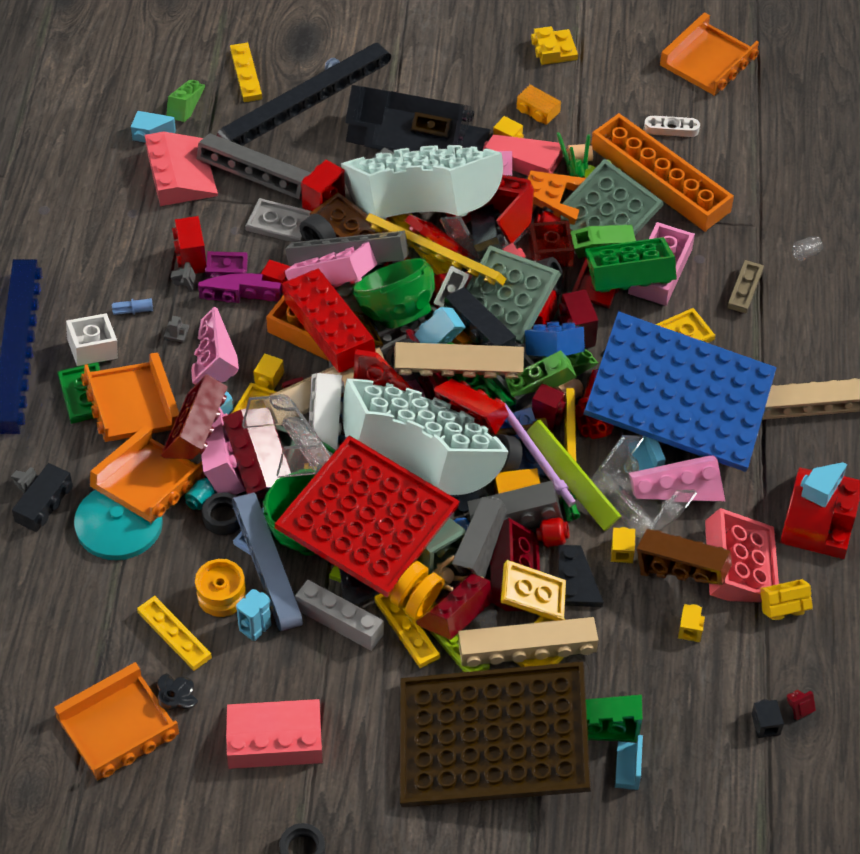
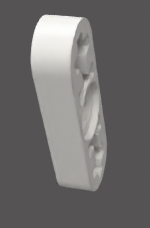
M649 116L645 119L644 124L645 132L651 135L695 137L698 135L700 128L698 120L683 117ZM673 124V125H675V126H677V127H676V128H669L667 125Z

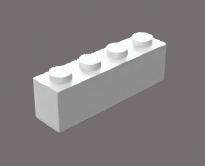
M312 374L307 460L328 461L333 453L314 441L316 438L335 450L340 447L338 436L341 434L342 426L339 423V415L342 414L343 402H340L341 393L344 391L342 375Z

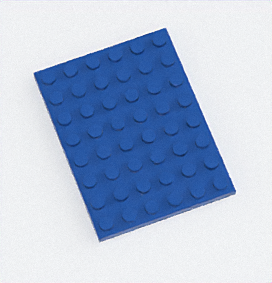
M618 311L583 414L702 457L714 455L719 463L746 472L777 367Z

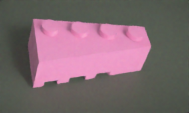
M219 407L221 413L212 424L214 430L210 437L206 439L205 442L208 445L201 454L203 471L217 493L223 492L237 495L246 490L222 417L228 414H224Z

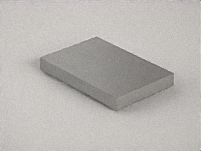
M259 198L245 225L246 231L289 242H301L304 239L300 233V223L309 217L312 211Z

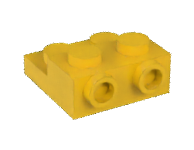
M552 26L534 29V34H531L532 45L536 46V57L540 58L542 65L578 60V53L569 29L553 31Z

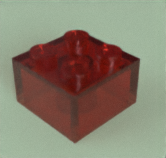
M569 220L529 224V245L532 261L553 257L561 267L573 266L574 246Z

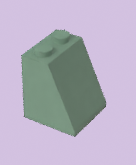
M450 518L417 559V561L428 567V575L433 573L438 563H442L456 555L466 533L463 527Z

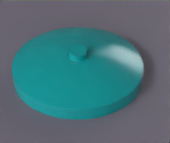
M94 490L78 506L74 525L79 542L89 553L107 560H125L142 554L156 542L162 530L163 518L162 516L158 517L150 523L104 494Z

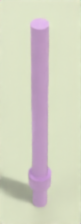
M506 405L505 407L509 413L506 418L550 481L553 482L556 493L563 497L569 507L573 506L576 501L568 491L567 484L564 480H560Z

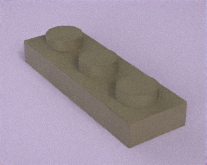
M747 260L744 261L728 302V309L747 314L764 265Z

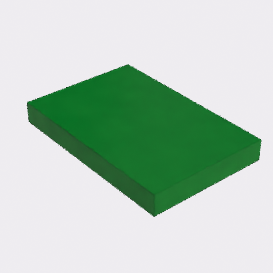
M98 362L88 364L90 372L100 371ZM84 365L57 371L71 424L93 419L91 408L93 404L88 402L86 394L88 389L87 386H83L81 374H84Z

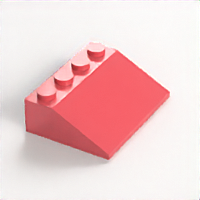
M169 132L145 135L147 154L160 206L218 196L210 164L196 159L198 142L203 138Z
M720 508L705 520L706 544L730 550L732 566L722 585L709 583L710 595L726 601L762 602L760 589L779 584L774 527Z
M319 699L227 705L226 739L228 768L323 763Z

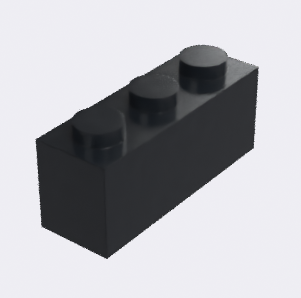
M48 463L13 507L14 521L35 532L41 526H44L48 521L49 515L59 507L63 497L72 490L73 483L70 472Z

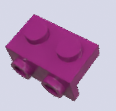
M207 251V268H205L207 277L214 278L228 274L247 273V252Z

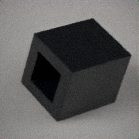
M763 699L754 703L751 715L758 738L781 735L784 722L777 700L769 701Z

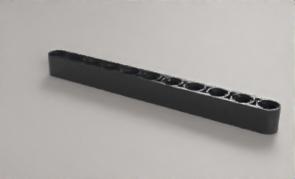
M373 43L222 127L218 131L217 136L243 146L386 66L392 56L379 43Z

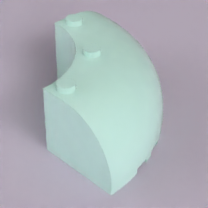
M448 145L447 149H438V146L420 147V151L409 152V148L394 150V154L377 153L376 158L365 159L364 157L341 163V167L345 170V183L354 203L367 215L371 213L384 220L391 216L419 212L420 214L444 212L462 217L466 216L468 212L482 207L494 196L502 179L503 159L501 152L491 149L478 151L477 147L473 146L462 148L460 145Z
M346 380L342 406L343 427L346 438L349 435L449 495H462L477 491L489 484L502 470L508 450L496 436L492 437L487 433V427L474 423L475 418L464 411L458 413L450 408L451 404L435 397L433 400L422 397V392L406 388V391H402L389 383H386V386L373 385L371 380Z

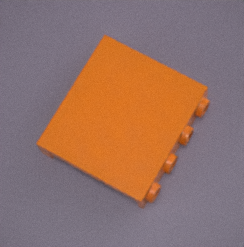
M704 12L662 51L660 66L715 96L720 90H724L730 80L733 81L737 74L744 70L751 60L756 59L759 53V42L756 41L750 47L710 25V15Z
M158 352L150 354L149 362L90 372L88 364L84 365V374H81L82 384L87 386L88 402L93 404L91 407L92 415L98 420L97 430L99 434L103 435L105 442L130 438L145 425L152 429V434L172 430L179 410Z
M145 425L90 471V487L152 523L158 517L163 516L171 505H175L180 497L187 493L198 480L205 478L206 475L203 471L202 461L199 464H195L188 459L161 457L165 446L152 439V429Z
M136 662L54 707L58 721L97 781L103 777L111 776L117 769L132 764L138 757L153 752L159 745L170 742L179 735L177 721H172L165 709L159 705L158 699L141 676L140 668Z

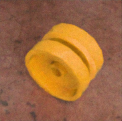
M228 559L211 560L202 565L196 573L195 587L197 590V600L205 613L216 617H225L237 612L236 604L242 598H245L246 587L243 571L235 562Z
M416 561L403 573L396 583L390 596V602L398 608L406 606V613L417 620L436 601L443 589L445 579L434 572L428 575V567Z

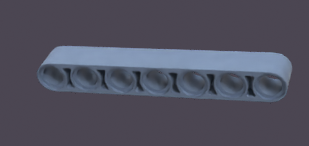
M253 492L232 498L236 517L264 592L270 598L269 605L279 631L301 626L303 622L299 607L256 494Z

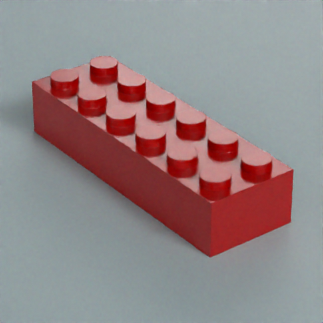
M319 268L282 283L286 304L338 373L354 367L356 349L376 352L372 335Z

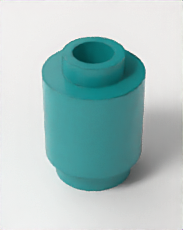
M207 478L198 480L185 494L186 504L191 509L201 510L206 499L214 495L215 489Z

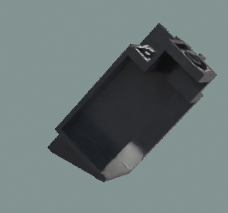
M359 85L351 86L345 123L349 124L346 142L380 150L386 148L392 152L409 148V152L420 151V147L438 146V149H447L448 145H460L462 148L473 146L477 147L478 151H483L491 129L469 125L474 119L473 106ZM415 112L452 119L453 125L448 138L411 131Z

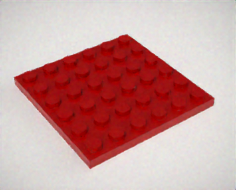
M349 435L277 520L274 528L388 598L400 577L419 558L457 509L460 501Z

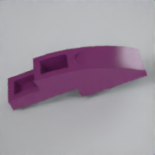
M228 274L210 278L198 284L200 299L239 303L241 297L276 302L282 298L281 283L263 281V274Z

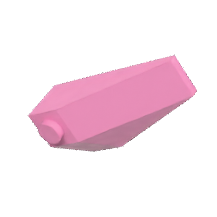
M213 307L201 319L198 339L201 341L194 354L197 356V362L192 364L191 369L192 383L195 385L205 374L219 382H226L239 369L237 354L218 309Z

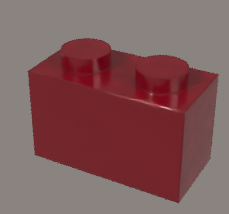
M542 383L532 399V411L535 420L536 418H546L548 429L553 433L556 427L561 426L564 421L565 393Z

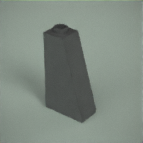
M491 496L489 499L482 497L452 563L461 576H469L473 573L480 577H486L507 512L506 506L497 497Z

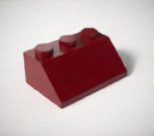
M472 573L453 587V591L447 592L417 619L416 625L452 640L459 631L464 629L493 602L490 581Z

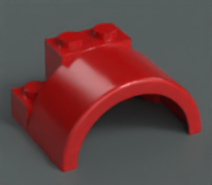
M799 467L780 543L845 559L860 500V480L844 476L826 507H823L801 496L803 487L800 486L806 474H811L812 470Z

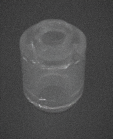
M810 236L794 242L792 254L800 261L816 256L823 250L822 241L817 236Z

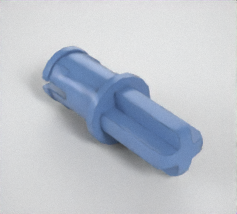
M152 298L143 300L131 299V301L113 303V314L133 313L135 315L137 312L153 311Z

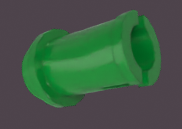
M570 492V494L573 496V498H574L575 501H576L577 498L575 497V495H573L572 492ZM560 496L559 502L563 505L567 521H573L571 513L574 514L575 520L579 519L580 514L576 503L569 507L563 497Z

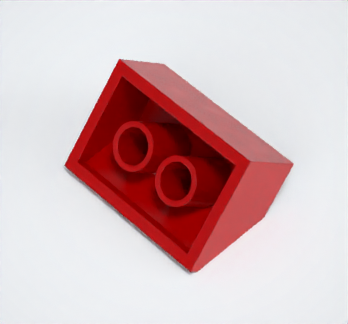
M450 379L434 389L437 398L451 404V409L458 413L464 411L475 418L474 423L480 426L484 425L494 435L497 434L509 415L505 407L506 404L498 398L494 400L489 398L484 391L480 389L476 391L462 380L458 382Z

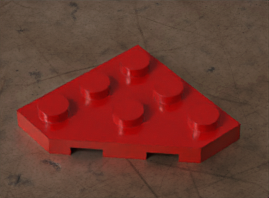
M410 214L406 218L405 222L410 225L409 229L415 234L427 237L432 242L471 260L475 259L472 253L433 223Z
M356 349L353 379L371 380L373 385L386 386V383H389L402 391H406V388L413 389L378 352Z

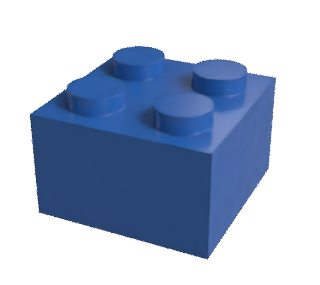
M547 322V326L544 324L533 325V329L525 330L526 355L548 357L560 350L566 356L585 352L584 327L575 326V323L559 325V322Z

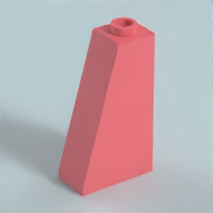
M492 135L491 139L486 141L483 150L512 151V170L529 176L530 171L554 173L563 158L560 144L557 142Z

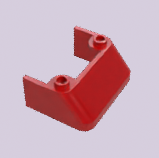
M502 175L500 185L494 196L485 205L478 208L481 209L493 204L495 210L499 209L501 215L496 221L508 244L513 243L531 223L534 187L528 179ZM473 211L468 212L466 216L462 217L449 213L445 214L455 232L459 233L471 220V212Z

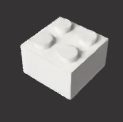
M107 313L66 321L67 340L77 366L118 359L117 339Z

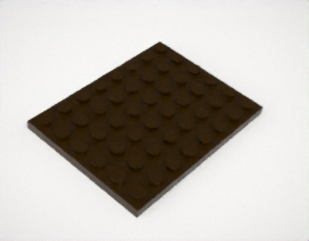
M583 661L400 678L401 807L591 792L585 669Z

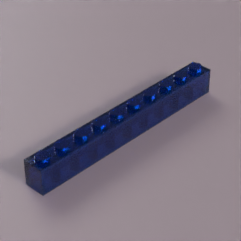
M13 259L0 353V434H20L21 425H25L23 409L27 408L25 392L29 391L27 375H31L29 359L33 358L31 343L35 342L33 327L37 325L35 311L39 309L37 295L41 293L39 280H42V267L38 266L37 259Z

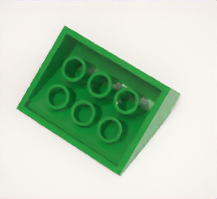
M664 237L585 248L592 283L596 291L609 292L615 288L625 290L631 288V286L639 285L646 287L650 286L651 283L667 284L672 280H677L675 256Z

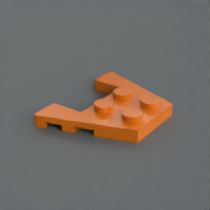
M530 171L528 180L531 181L534 187L533 204L542 209L546 206L554 211L553 215L559 218L562 215L569 219L568 223L575 225L579 209L561 204L560 201L565 188L575 191L586 178Z

